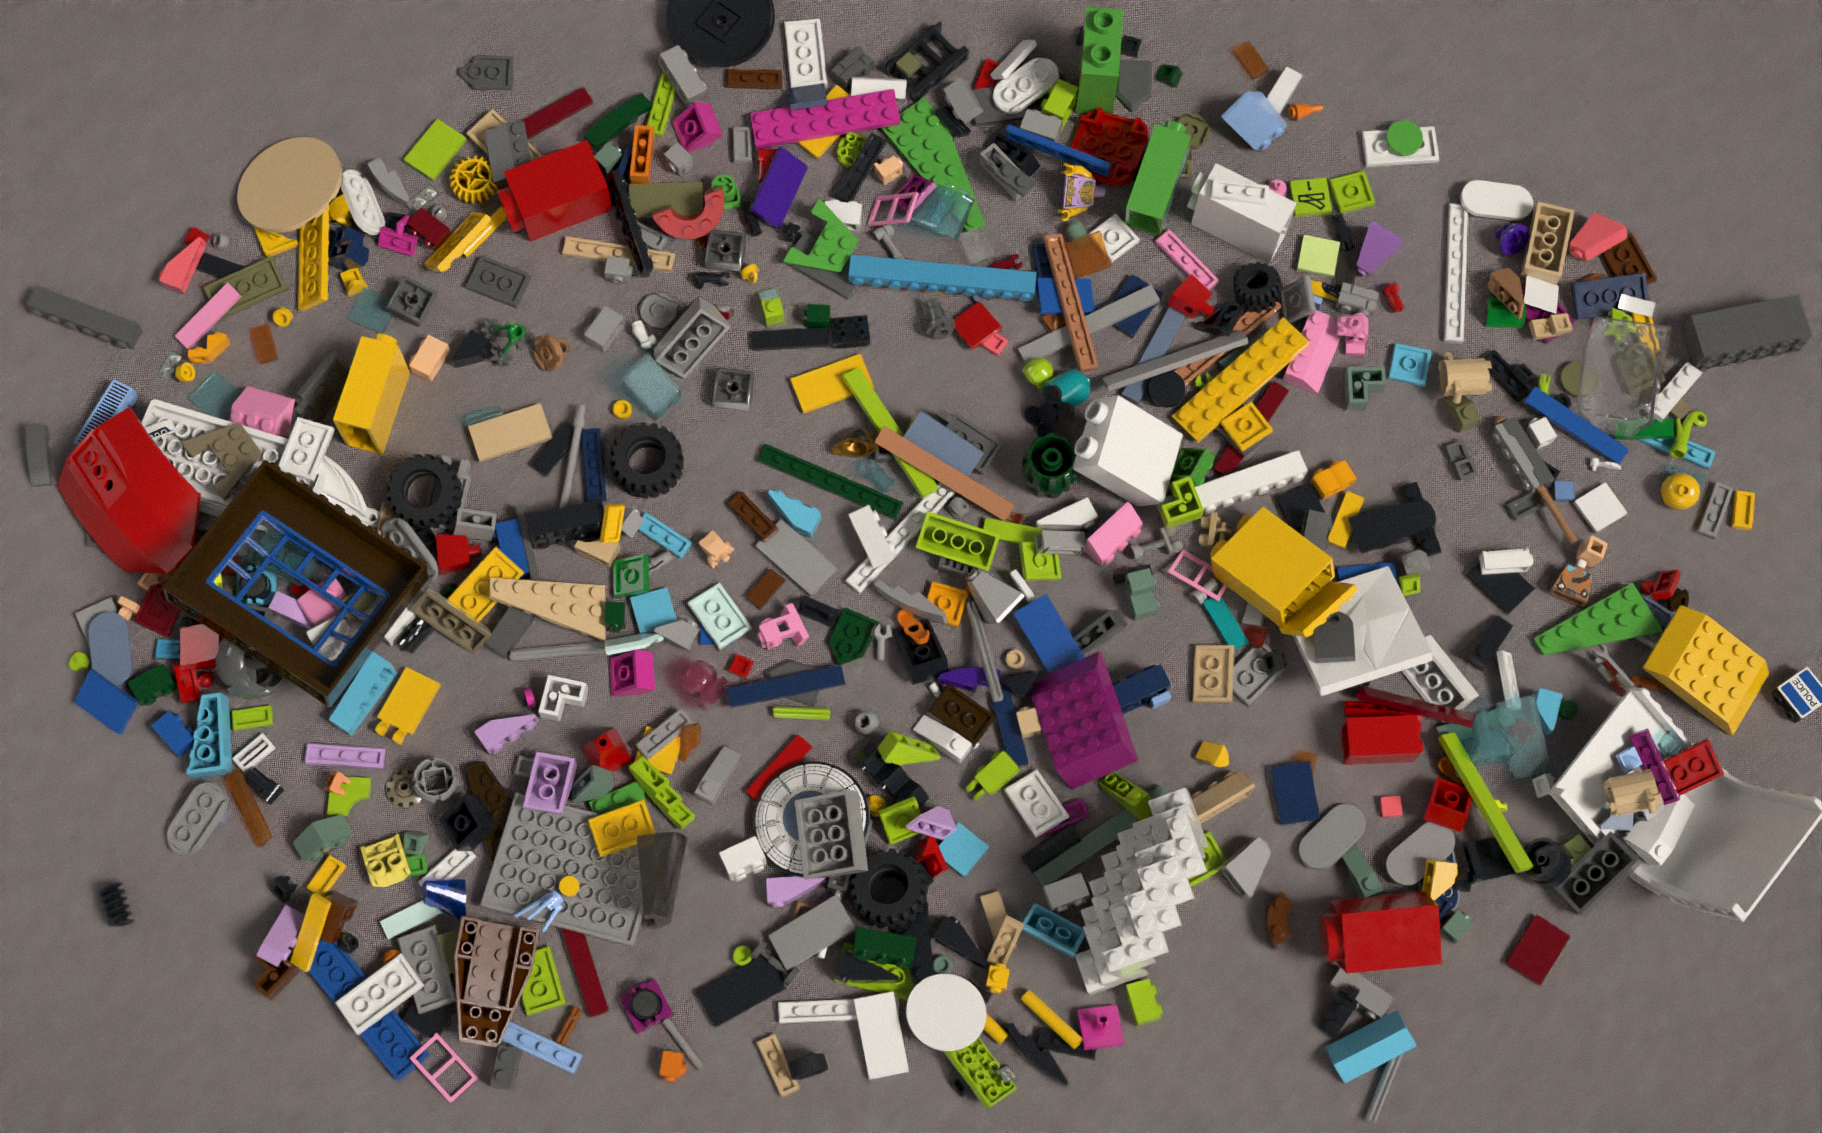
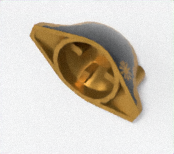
M854 428L846 432L830 450L832 454L857 458L867 456L879 450V446L874 441L875 433L867 432L863 428Z

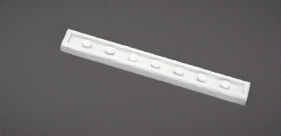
M1451 203L1448 206L1444 342L1462 344L1464 339L1468 210L1462 204Z
M939 482L937 484L939 487L938 491L923 498L886 537L887 542L891 541L895 549L892 552L894 558L921 531L927 511L937 514L957 493L956 491ZM867 557L845 581L856 592L861 594L891 561L873 569Z

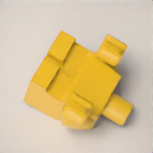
M342 194L329 205V221L335 220L337 223L351 227L352 222L350 218L352 214L344 194Z

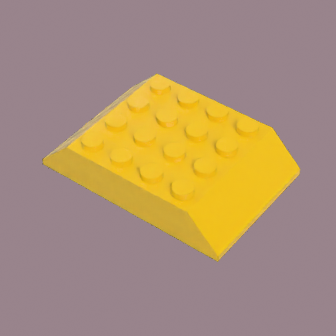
M1682 605L1676 610L1642 667L1730 736L1734 735L1769 675L1765 659L1708 615Z

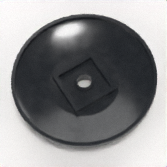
M670 0L666 16L667 27L675 46L679 45L687 53L689 59L711 67H730L752 59L767 45L774 31L775 8L772 0ZM723 18L726 20V23L721 25L717 23V20Z

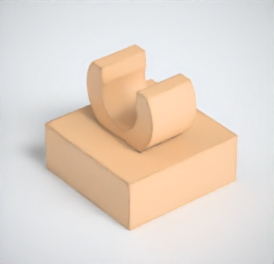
M123 596L118 600V604L122 607L118 614L128 621L132 613L137 614L140 608L137 603Z

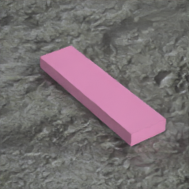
M1170 229L1155 240V243L1188 277L1191 274L1194 275L1208 290H1211L1219 283V279Z
M227 282L175 337L190 350L242 296Z

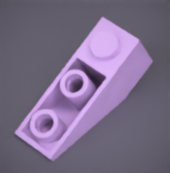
M533 714L490 720L474 732L489 754L497 753L503 749V745L507 742L517 740L520 737L519 734L523 731L533 729L538 719Z

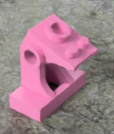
M1363 313L1338 317L1337 335L1345 336V355L1364 356L1365 343L1368 339V318Z
M793 603L784 607L780 613L782 617L773 620L767 618L759 626L757 637L762 643V648L766 647L767 650H770L771 647L779 646L785 638L791 637L796 647L803 645L809 638ZM785 624L788 630L780 632L777 625Z

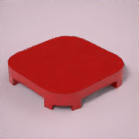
M1096 108L1095 111H1091L1086 115L1082 114L1079 119L1080 125L1070 148L1111 163L1108 177L1088 170L1092 173V177L1095 178L1096 182L1112 186L1128 184L1137 174L1150 141L1147 125L1143 122V119L1137 116L1136 119L1106 113L1103 111V108Z

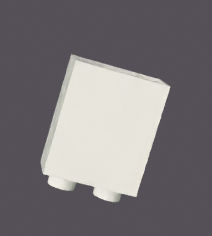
M1217 163L1210 175L1201 171L1194 182L1191 190L1193 194L1187 205L1188 208L1194 210L1191 224L1270 263L1287 233L1297 203L1272 190H1268L1267 205L1210 199L1212 179L1257 183Z
M1119 395L1093 399L1085 411V419L1087 421L1083 435L1078 439L1074 448L1076 459L1073 469L1138 507L1163 504L1183 434Z

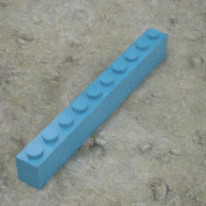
M851 255L849 283L854 285L869 284L873 287L889 286L892 289H899L901 287L912 291L922 289L928 292L944 291L947 294L963 293L966 296L978 294L986 298L995 296L1006 300L1016 298L1021 301L1034 300L1037 272Z

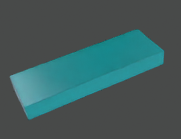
M1211 597L1202 603L1227 645H1234V651L1249 643L1222 597L1220 601Z

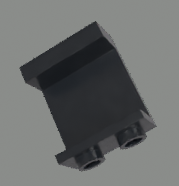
M1496 838L1477 842L1471 840L1462 845L1471 875H1476L1475 883L1517 874Z

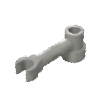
M891 224L881 225V227L873 231L878 241L883 240L894 259L905 260L890 239V236L895 234Z

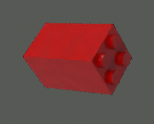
M1417 715L1346 718L1341 726L1344 765L1414 762L1423 752V741L1419 737L1422 729L1421 721H1418Z

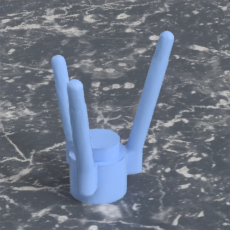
M552 890L520 910L514 917H519L543 902L542 905L527 917V920L533 918L545 907L550 911L554 908V911L542 928V932H545L557 913L563 908L561 904L564 900L555 890Z

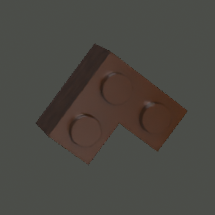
M338 892L324 897L331 902V906L320 940L330 944L338 941L345 922L352 919L358 901Z
M257 951L253 957L266 968V971L252 985L267 999L273 1001L300 971L288 960H282L277 967L256 956Z

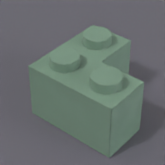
M1347 367L1344 374L1346 410H1365L1368 404V393L1383 392L1386 386L1385 367Z
M1150 568L1128 573L1124 582L1134 620L1157 615L1158 608H1160L1158 597H1154L1153 594L1157 582L1154 573L1151 574Z
M343 814L312 822L297 837L293 844L303 862L311 860L316 862L323 858V854L335 846L340 848L346 845L353 832Z

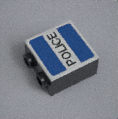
M1808 666L1771 692L1774 701L1783 707L1786 716L1794 721L1795 724L1822 706V684Z

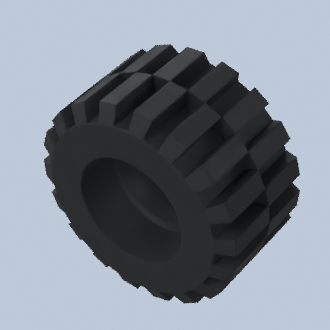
M1251 262L1248 266L1243 265L1242 270L1238 269L1237 275H1234L1233 278L1235 299L1238 303L1244 305L1245 310L1250 309V312L1258 311L1259 313L1264 309L1266 311L1270 310V306L1274 307L1276 302H1279L1281 296L1280 276L1272 265L1269 266L1265 262L1264 264H1261V262L1253 264ZM1254 285H1264L1260 289H1250Z

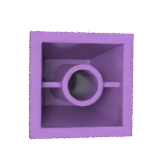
M1372 220L1356 264V272L1364 277L1366 275L1369 276L1401 250L1403 239Z

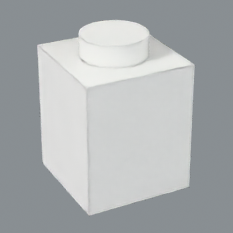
M1546 417L1533 419L1525 430L1536 450L1552 443L1557 437Z

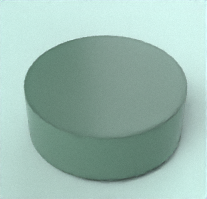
M941 955L934 959L933 971L935 974H949L951 972L952 961L949 957Z

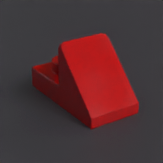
M926 836L919 842L914 859L916 862L925 861L931 877L935 878L947 871L948 867L935 837Z

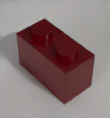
M423 207L407 222L409 233L422 239L423 244L429 249L437 250L451 235L450 229Z

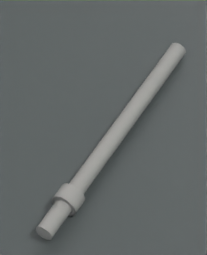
M585 405L578 406L577 417L573 423L574 433L560 508L568 506L581 432L585 426Z

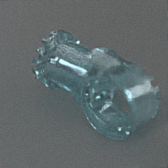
M872 459L860 463L858 470L861 476L876 482L883 489L884 493L888 492L889 488L892 489L896 484V480L891 479L885 473V469L881 468ZM865 464L871 466V473L865 471Z

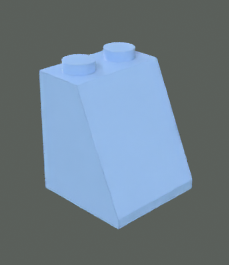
M1246 91L1221 116L1254 150L1267 149L1271 145V141L1284 133V129L1288 126L1262 92Z

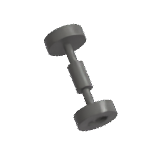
M762 941L753 951L751 957L755 960L760 954L764 956L770 965L778 971L780 969L788 976L783 983L789 986L800 970L797 967L791 973L786 970L780 961L773 956L770 957L763 951L767 943Z

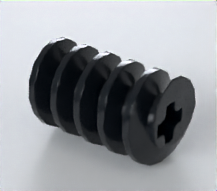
M123 883L108 885L99 892V896L103 897L101 903L105 905L103 910L108 912L106 918L109 919V927H123L134 922V919L127 918L132 915V912L125 911L130 907V904H123L128 897H121L126 892L125 889H119Z

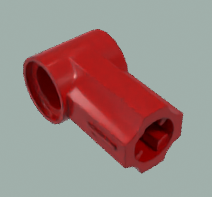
M759 148V183H762L777 149Z

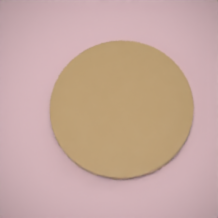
M295 137L276 143L259 154L244 172L237 193L239 209L252 226L265 232L282 233L307 225L306 223L314 217L318 218L328 208L327 205L331 200L335 199L342 182L341 162L335 151L327 143L316 138Z

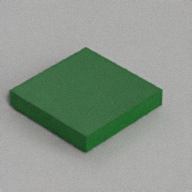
M644 553L613 560L614 598L618 599L649 592V555Z

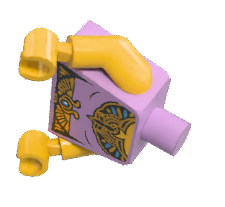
M1064 163L1063 165L1067 169L1064 172L1061 171V173L1065 174L1062 206L1067 209H1058L1057 212L1063 213L1062 217L1058 218V220L1067 221L1069 217L1076 216L1088 210L1089 206H1093L1094 197L1104 198L1105 187L1095 186V178L1083 166Z

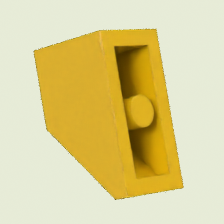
M1427 858L1422 892L1424 891L1433 900H1436L1455 883L1458 873L1457 863Z

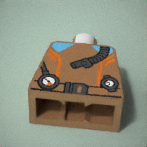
M1577 559L1574 566L1567 564L1548 594L1583 608L1588 601L1593 577L1591 573L1585 571L1588 563L1582 559Z

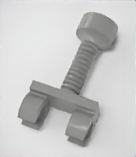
M1165 527L1160 528L1159 534L1162 539L1144 546H1139L1138 544L1131 545L1130 552L1133 559H1140L1143 553L1165 546L1168 555L1182 551L1184 547L1181 541L1170 544L1168 536L1176 533L1175 527L1167 530Z

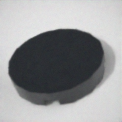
M1172 371L1153 376L1148 385L1150 399L1156 405L1164 408L1174 407L1181 402L1186 391L1185 382L1182 377Z

